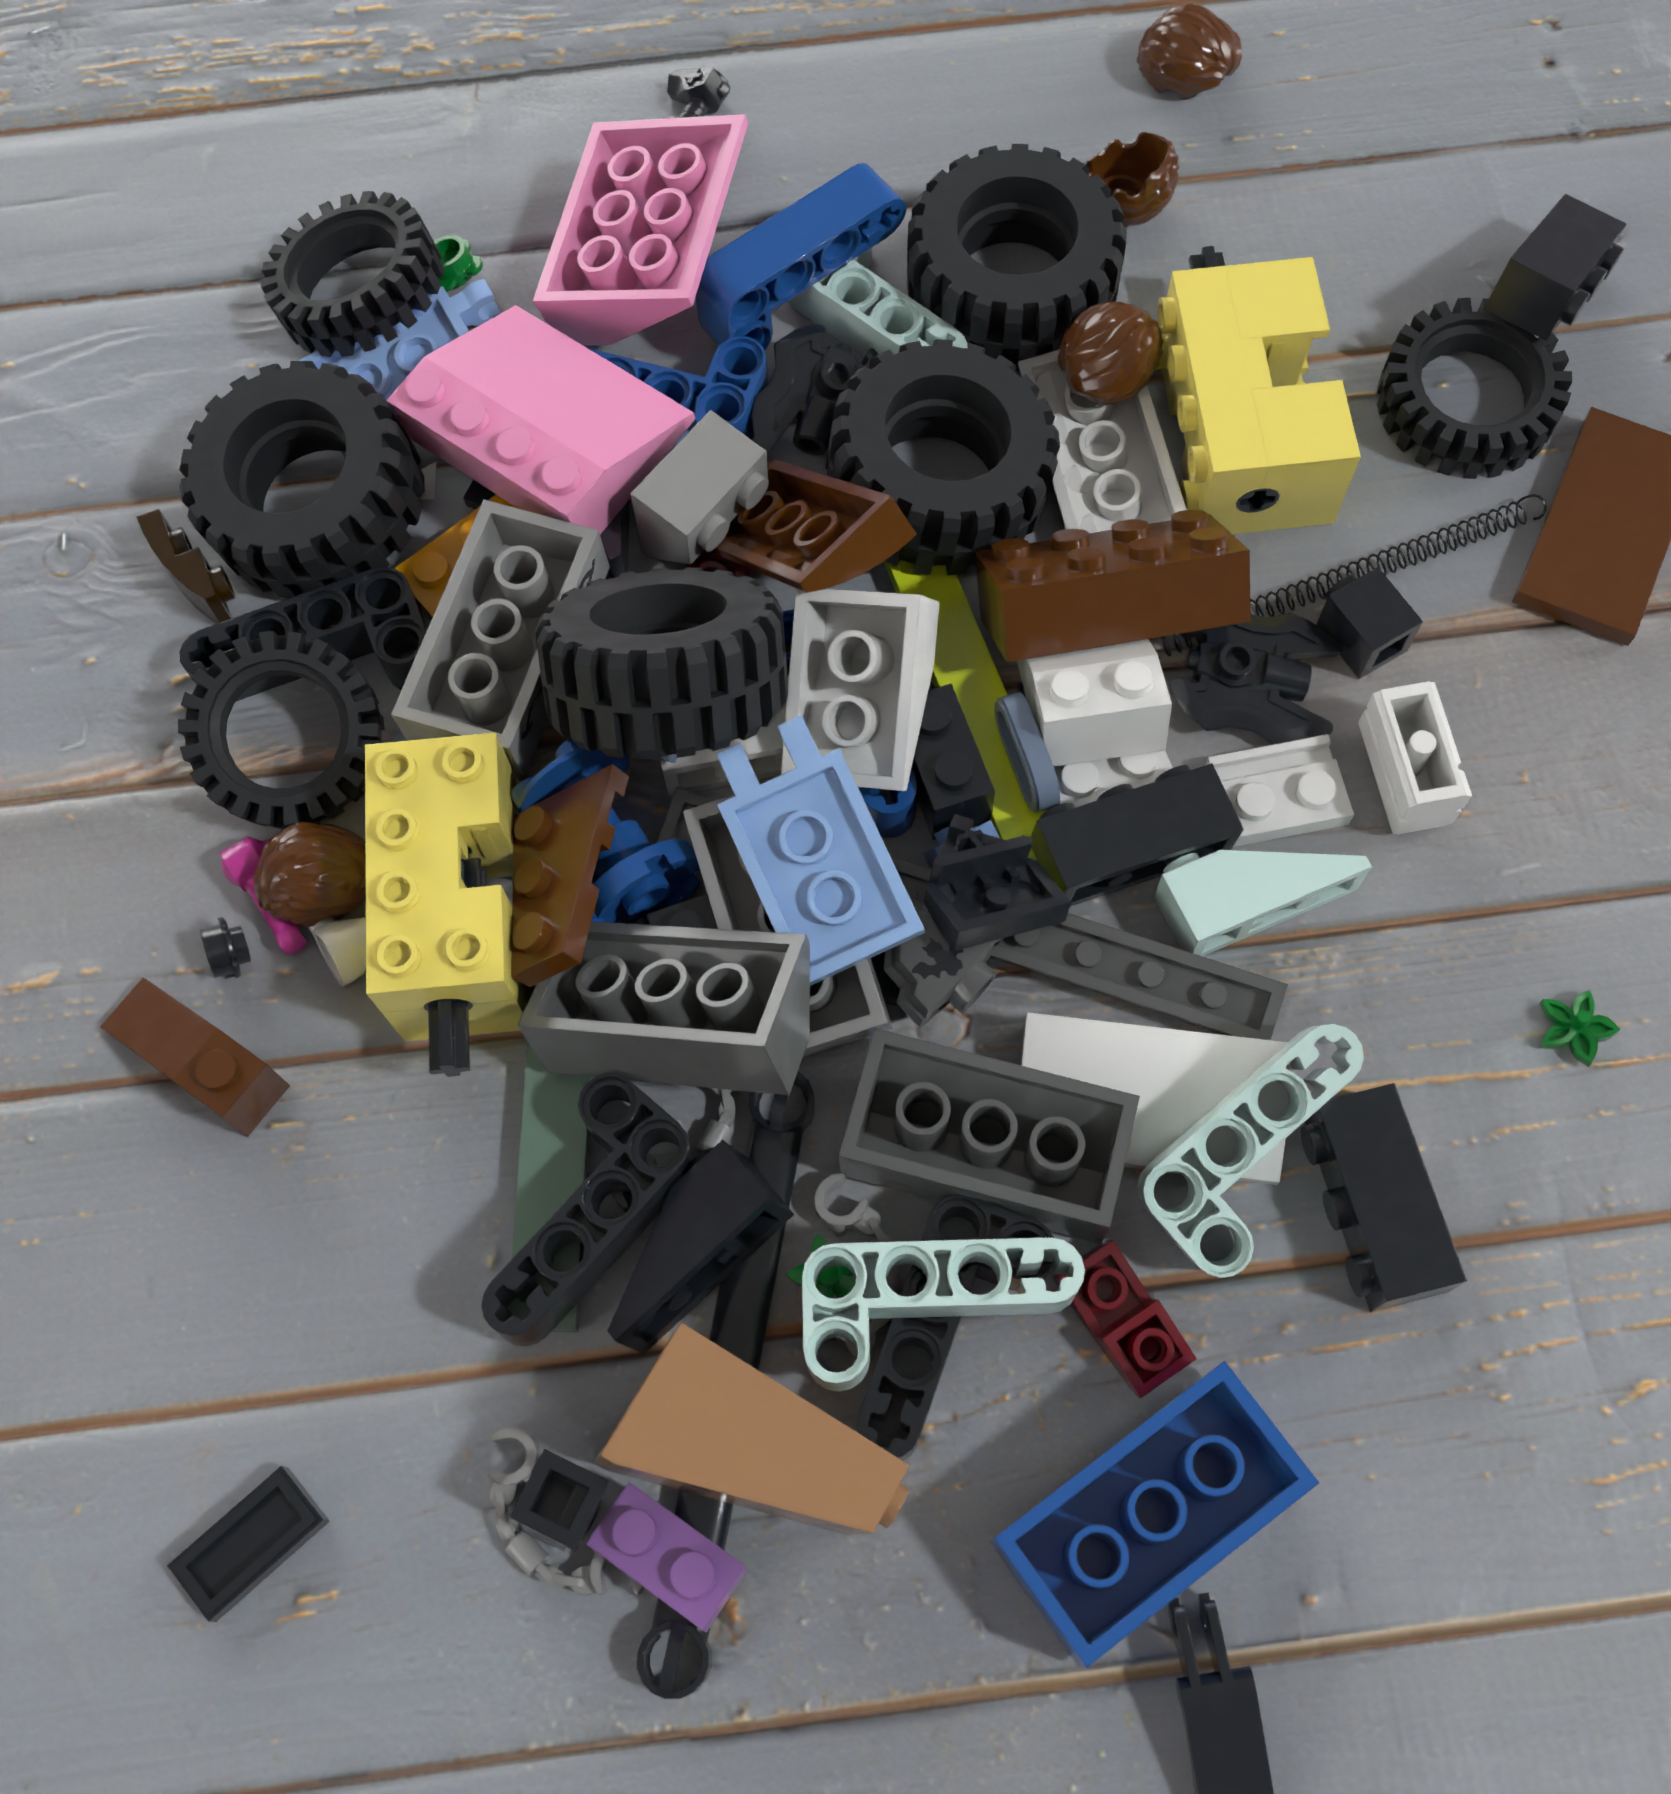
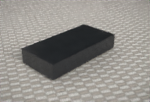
M280 1466L167 1566L207 1621L217 1622L330 1521L288 1467Z

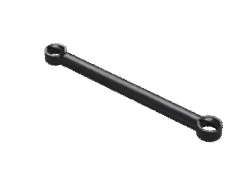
M797 1072L793 1085L798 1086L803 1091L806 1108L796 1121L789 1124H784L788 1095L774 1094L770 1122H768L760 1113L759 1102L763 1093L749 1092V1108L753 1119L745 1156L749 1158L788 1207L790 1206L803 1132L811 1124L815 1114L814 1091L809 1080L800 1072ZM786 1223L720 1283L709 1336L710 1341L758 1371ZM679 1490L674 1515L725 1551L733 1504ZM657 1598L651 1631L643 1638L637 1652V1670L642 1683L652 1694L664 1699H681L696 1692L708 1678L712 1667V1651L708 1643L710 1628L707 1633L659 1598ZM671 1630L659 1685L653 1678L654 1675L650 1667V1654L654 1644L662 1637L661 1634ZM687 1632L699 1645L702 1653L701 1667L698 1675L688 1687L675 1690L681 1649Z

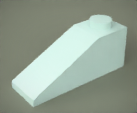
M1218 850L1200 858L1197 853H1191L1174 860L1165 867L1154 899L1181 950L1205 956L1357 891L1371 870L1372 865L1366 856Z

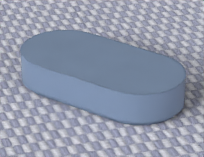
M1021 692L997 698L994 712L998 732L1027 806L1030 810L1038 813L1059 805L1060 790L1057 776L1027 699Z

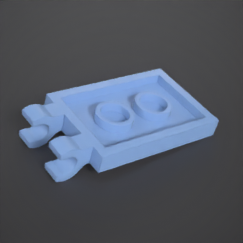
M484 279L472 282L462 292L450 298L444 287L441 286L438 294H427L432 305L426 312L417 309L412 310L417 319V322L408 329L400 322L393 326L398 337L387 343L384 336L380 334L374 337L376 349L364 352L357 342L355 343L352 356L342 357L335 348L331 357L321 356L316 351L298 361H313L318 369H320L322 363L344 367L348 374H358L370 382L377 394H381L387 400L424 356L469 332L467 326H479L501 314L494 301L493 293ZM341 452L342 455H343L344 458H345V457H346V452Z
M802 715L777 726L796 767L791 771L759 784L741 743L716 754L735 794L734 797L717 805L775 932L807 935L810 942L811 986L925 933V929L840 749L838 748L820 756Z

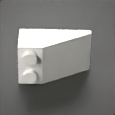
M796 589L785 722L802 715L820 756L839 748L857 787L907 791L934 667L940 602L915 594L823 589L806 593ZM784 743L781 775L796 768Z
M1149 639L1017 661L1026 699L1053 767L1166 750L1172 702L1158 654Z

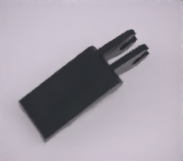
M1209 1592L1198 1594V1604L1214 1672L1199 1674L1184 1605H1180L1179 1598H1174L1168 1603L1169 1619L1184 1676L1176 1678V1688L1186 1730L1195 1794H1274L1258 1696L1250 1666L1230 1669L1215 1600H1210Z

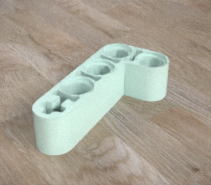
M872 248L789 300V303L795 310L814 323L825 326L827 332L863 357H865L870 348H874L878 354L891 350L895 355L899 353V348L903 344L920 341L922 346H933V342L936 339L953 340L952 346L967 349L968 344L965 336L959 330L868 270L872 261Z
M1329 1024L1308 1027L1299 1032L1152 1160L1140 1174L1137 1189L1138 1197L1144 1208L1189 1260L1207 1274L1220 1278L1236 1275L1243 1271L1251 1261L1254 1250L1252 1235L1247 1226L1220 1195L1351 1082L1361 1070L1364 1059L1362 1044L1356 1034L1348 1028ZM1316 1042L1319 1044L1335 1043L1338 1048L1331 1056L1333 1062L1337 1065L1335 1069L1332 1067L1317 1068L1304 1079L1286 1069L1288 1063H1290L1293 1070H1304L1310 1066L1320 1055L1318 1049L1314 1046ZM1271 1081H1277L1285 1086L1290 1097L1288 1110L1282 1117L1276 1120H1270L1263 1115L1258 1105L1260 1090ZM1305 1083L1313 1087V1090L1311 1092L1309 1091ZM1219 1126H1228L1238 1137V1153L1230 1162L1217 1165L1207 1154V1137L1212 1130ZM1178 1171L1184 1175L1188 1182L1189 1191L1187 1198L1176 1208H1161L1154 1198L1155 1182L1166 1172ZM1214 1225H1227L1234 1237L1232 1251L1222 1260L1210 1261L1205 1259L1200 1247L1202 1235L1208 1228Z
M1056 1238L833 1243L821 1246L809 1256L804 1264L802 1275L803 1351L809 1373L817 1384L827 1390L840 1392L852 1389L859 1384L868 1372L870 1362L869 1319L1051 1314L1062 1311L1071 1304L1083 1283L1085 1268L1082 1257L1074 1246L1062 1239ZM1010 1261L1019 1262L1016 1276L1037 1274L1043 1261L1053 1262L1054 1272L1066 1275V1278L1061 1280L1055 1292L1046 1291L1044 1279L1021 1278L1017 1288L1018 1294L1008 1293L1012 1276ZM972 1262L985 1263L995 1272L998 1285L990 1293L983 1295L972 1294L965 1290L959 1282L958 1273L961 1268ZM902 1264L915 1265L925 1274L927 1284L923 1291L917 1295L910 1297L899 1296L887 1284V1276L890 1271ZM842 1266L853 1273L856 1283L849 1294L842 1298L833 1299L827 1298L816 1288L817 1278L828 1267ZM837 1336L847 1338L858 1349V1356L853 1366L839 1373L827 1371L817 1361L818 1350L821 1345L829 1338Z

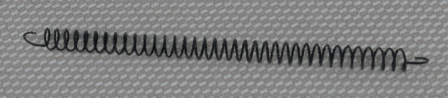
M1527 495L1520 498L1517 503L1510 502L1508 506L1502 505L1497 510L1491 509L1487 514L1481 513L1478 517L1472 516L1468 521H1460L1458 525H1449L1448 529L1440 528L1438 533L1432 531L1428 536L1421 535L1418 540L1410 539L1408 544L1402 542L1398 547L1391 546L1388 551H1379L1378 555L1370 554L1367 559L1362 557L1357 563L1351 561L1347 566L1340 565L1337 570L1330 569L1327 574L1321 572L1317 578L1311 576L1307 582L1300 580L1297 585L1289 584L1287 589L1278 588L1276 593L1270 591L1266 597L1259 595L1256 601L1250 599V602L1255 604L1256 614L1264 616L1258 604V600L1263 598L1268 615L1273 617L1275 612L1268 600L1269 595L1273 594L1276 596L1278 611L1281 614H1285L1284 604L1278 596L1279 591L1283 590L1286 592L1288 607L1294 611L1295 603L1288 592L1290 587L1296 588L1298 603L1300 606L1305 607V598L1299 589L1300 583L1306 584L1308 599L1314 604L1316 597L1312 587L1309 585L1311 579L1316 580L1318 595L1324 600L1326 592L1319 581V577L1322 575L1326 577V584L1329 590V581L1332 586L1334 585L1329 577L1330 572L1336 573L1338 582L1340 581L1339 577L1343 579L1339 570L1345 568L1347 576H1349V573L1354 575L1349 567L1351 564H1355L1359 578L1361 577L1359 569L1362 575H1365L1363 568L1359 565L1360 561H1366L1367 572H1370L1369 565L1372 570L1375 569L1369 561L1374 556L1377 558V567L1380 568V561L1386 576V566L1379 557L1381 553L1387 554V565L1392 573H1396L1397 565L1390 554L1392 549L1397 550L1398 564L1405 570L1407 561L1400 550V547L1403 545L1407 546L1406 551L1409 562L1416 566V554L1411 546H1409L1413 541L1417 542L1416 549L1420 560L1426 562L1427 553L1420 539H1427L1428 553L1432 558H1436L1437 549L1434 542L1430 539L1432 534L1437 535V547L1445 555L1447 553V545L1440 535L1441 531H1447L1446 539L1448 546L1451 550L1456 551L1457 542L1450 531L1451 527H1457V540L1462 547H1466V535L1461 527H1459L1462 523L1467 524L1466 532L1468 539L1475 544L1477 534L1474 527L1469 523L1471 520H1476L1477 533L1481 539L1485 540L1487 530L1484 523L1479 519L1481 516H1486L1488 532L1492 536H1496L1497 527L1492 517L1489 516L1490 513L1496 512L1497 526L1500 531L1506 532L1507 523L1511 528L1515 529L1517 519L1520 524L1526 525L1527 516L1522 506L1519 505L1521 501L1530 497H1537L1543 502V513L1538 517H1534L1533 520H1539L1545 515L1547 509L1546 502L1540 495ZM1513 504L1516 505V516L1509 508ZM1518 507L1523 513L1524 522L1519 517ZM1502 508H1506V520L1499 512ZM1508 511L1514 519V526L1510 523ZM1498 514L1503 520L1504 530L1500 526ZM1489 519L1494 526L1495 533H1492L1489 527ZM1479 523L1481 524L1484 530L1485 537H1483L1480 533ZM1469 527H1470V528L1472 529V531H1473L1474 539H1475L1474 541L1472 540V538H1471V536H1470ZM1459 530L1463 535L1464 545L1460 540ZM1449 534L1451 535L1454 541L1455 548H1453L1450 543ZM1439 538L1441 539L1444 545V552L1440 547ZM1429 542L1434 549V556L1431 553ZM1419 546L1421 547L1424 553V559L1420 554ZM1409 549H1410L1411 553L1413 554L1414 563H1413L1412 560H1411L1410 553H1409ZM1399 553H1400V555H1401L1402 558H1403L1404 567H1403V565L1401 564L1400 557H1399ZM1389 557L1393 562L1394 570L1390 565ZM1319 585H1320V587H1321V589H1322L1323 596H1322V594H1321V592H1320ZM1174 634L1175 647L1181 653V643L1176 634ZM1162 636L1160 638L1163 640L1166 654L1171 657L1172 652L1166 636ZM1196 638L1198 644H1200L1202 641ZM1185 639L1187 647L1192 649V641Z

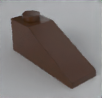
M144 977L100 1026L247 1137L290 1087L268 1064Z

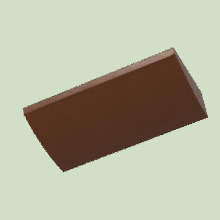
M772 459L767 464L769 485L764 496L753 508L749 510L743 508L730 522L729 530L722 542L710 552L808 593L845 583L864 574L899 551L917 534L892 496Z

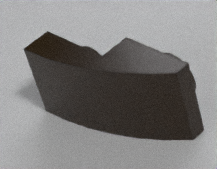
M159 509L137 516L136 518L153 552L182 594L192 605L216 624L231 619L232 615L227 602L236 599V596L223 567L219 565L211 568L199 547L193 549L184 529L179 527L172 530Z

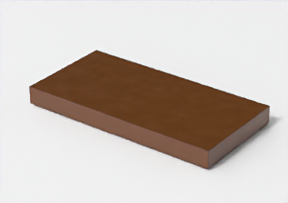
M1594 407L1590 408L1584 418L1512 603L1629 646L1637 634L1671 541L1670 434Z

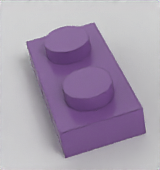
M628 1482L586 1543V1545L706 1633L748 1570L744 1564L630 1482Z

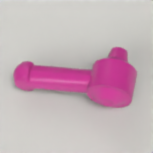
M246 836L220 851L222 872L230 883L241 887L244 892L248 891L286 955L299 953L307 944V940L300 931L299 926L291 921L273 917L270 912L264 911V909L259 907L258 898L255 896L253 877L263 849L269 839L261 841Z

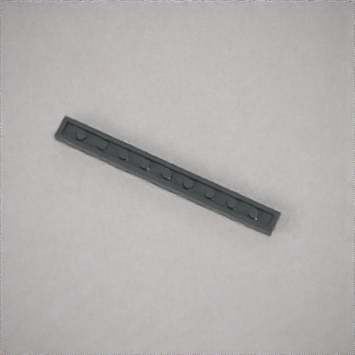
M677 786L657 843L671 839H682L689 842L693 847L683 811L718 799ZM890 855L907 893L925 906L923 899L932 869ZM1068 913L1065 922L1003 938L990 955V958L1223 1035L1271 1040L1288 987L1286 983Z

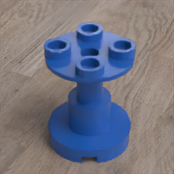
M566 741L557 749L555 754L557 759L543 768L536 776H531L517 784L512 790L511 798L518 808V813H522L527 808L611 764L626 774L630 766L629 755H625L623 758L606 756L602 750L597 749L589 752L579 748L574 741ZM611 807L607 822L616 829L610 850L599 852L594 871L598 880L594 885L600 890L591 922L630 924L643 918L645 923L650 925L647 917L648 913L686 901L696 891L700 884L694 872L700 871L697 857L690 843L682 839H671L652 845L636 821H621Z

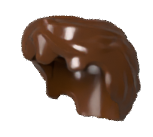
M1185 4L1167 10L1146 29L1139 44L1137 63L1140 65L1139 70L1142 72V75L1157 92L1169 89L1179 93L1181 98L1189 99L1195 93L1216 88L1220 85L1224 76H1231L1236 71L1242 59L1241 41L1238 34L1209 9L1200 5Z
M1145 131L1139 133L1136 141L1133 143H1121L1118 139L1110 141L1107 147L1102 149L1096 156L1088 158L1085 164L1089 168V176L1091 178L1098 175L1111 189L1110 197H1114L1119 202L1124 214V227L1142 225L1157 216L1167 206L1175 192L1178 182L1177 171L1180 168L1178 164L1179 157L1175 152L1172 142L1162 136Z
M1104 302L1082 311L1067 328L1058 354V365L1067 374L1066 381L1072 393L1103 405L1114 404L1136 396L1147 385L1155 369L1160 366L1164 340L1162 339L1161 329L1158 327V321L1152 319L1148 311L1142 310L1135 304L1123 302Z
M303 821L281 830L266 843L253 877L255 896L258 898L259 907L266 912H270L273 917L306 927H312L326 918L336 917V919L344 917L366 898L365 840L348 829L332 824Z

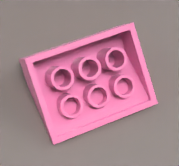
M745 114L593 123L533 298L534 304L548 325L581 345H612L693 306L749 124Z
M517 305L424 356L386 400L411 440L518 509L598 530L599 534L606 529L629 501L631 492L661 462L696 419L694 413Z

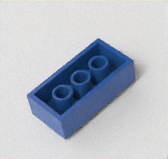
M1224 1360L993 1538L990 1543L1077 1666L1087 1668L1320 1482Z

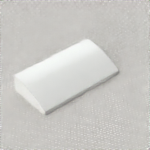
M1060 350L1018 362L1021 376L1027 374L1040 389L1037 399L1045 398L1055 416L1053 425L1059 431L1060 449L1056 458L1058 464L1052 485L1065 530L1083 529L1089 533L1112 530V524L1128 519H1140L1147 521L1148 524L1169 521L1172 514L1187 510L1147 385L1130 399L1110 405H1103L1072 393L1066 381L1067 374L1058 365Z
M1027 1012L1023 1028L1020 1065L1140 1096L1124 1167L1145 1169L1152 1160L1288 1042ZM1288 1063L1286 1069L1292 1072L1290 1063ZM1277 1081L1265 1084L1258 1096V1105L1263 1115L1270 1120L1282 1117L1289 1108V1093L1285 1086ZM1219 1126L1212 1130L1206 1141V1151L1209 1158L1219 1165L1230 1162L1237 1155L1239 1140L1236 1133L1228 1126ZM1285 1139L1237 1181L1278 1185L1281 1176ZM1171 1171V1173H1179V1174H1181V1173L1178 1172V1171Z

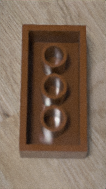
M1202 510L1179 511L1172 514L1169 521L1150 524L1140 519L1122 520L1112 524V530L1089 533L1083 529H1066L1055 532L1051 540L1033 543L1018 538L1000 540L995 542L990 550L975 552L981 622L1007 662L1251 622L1250 550L1212 515Z

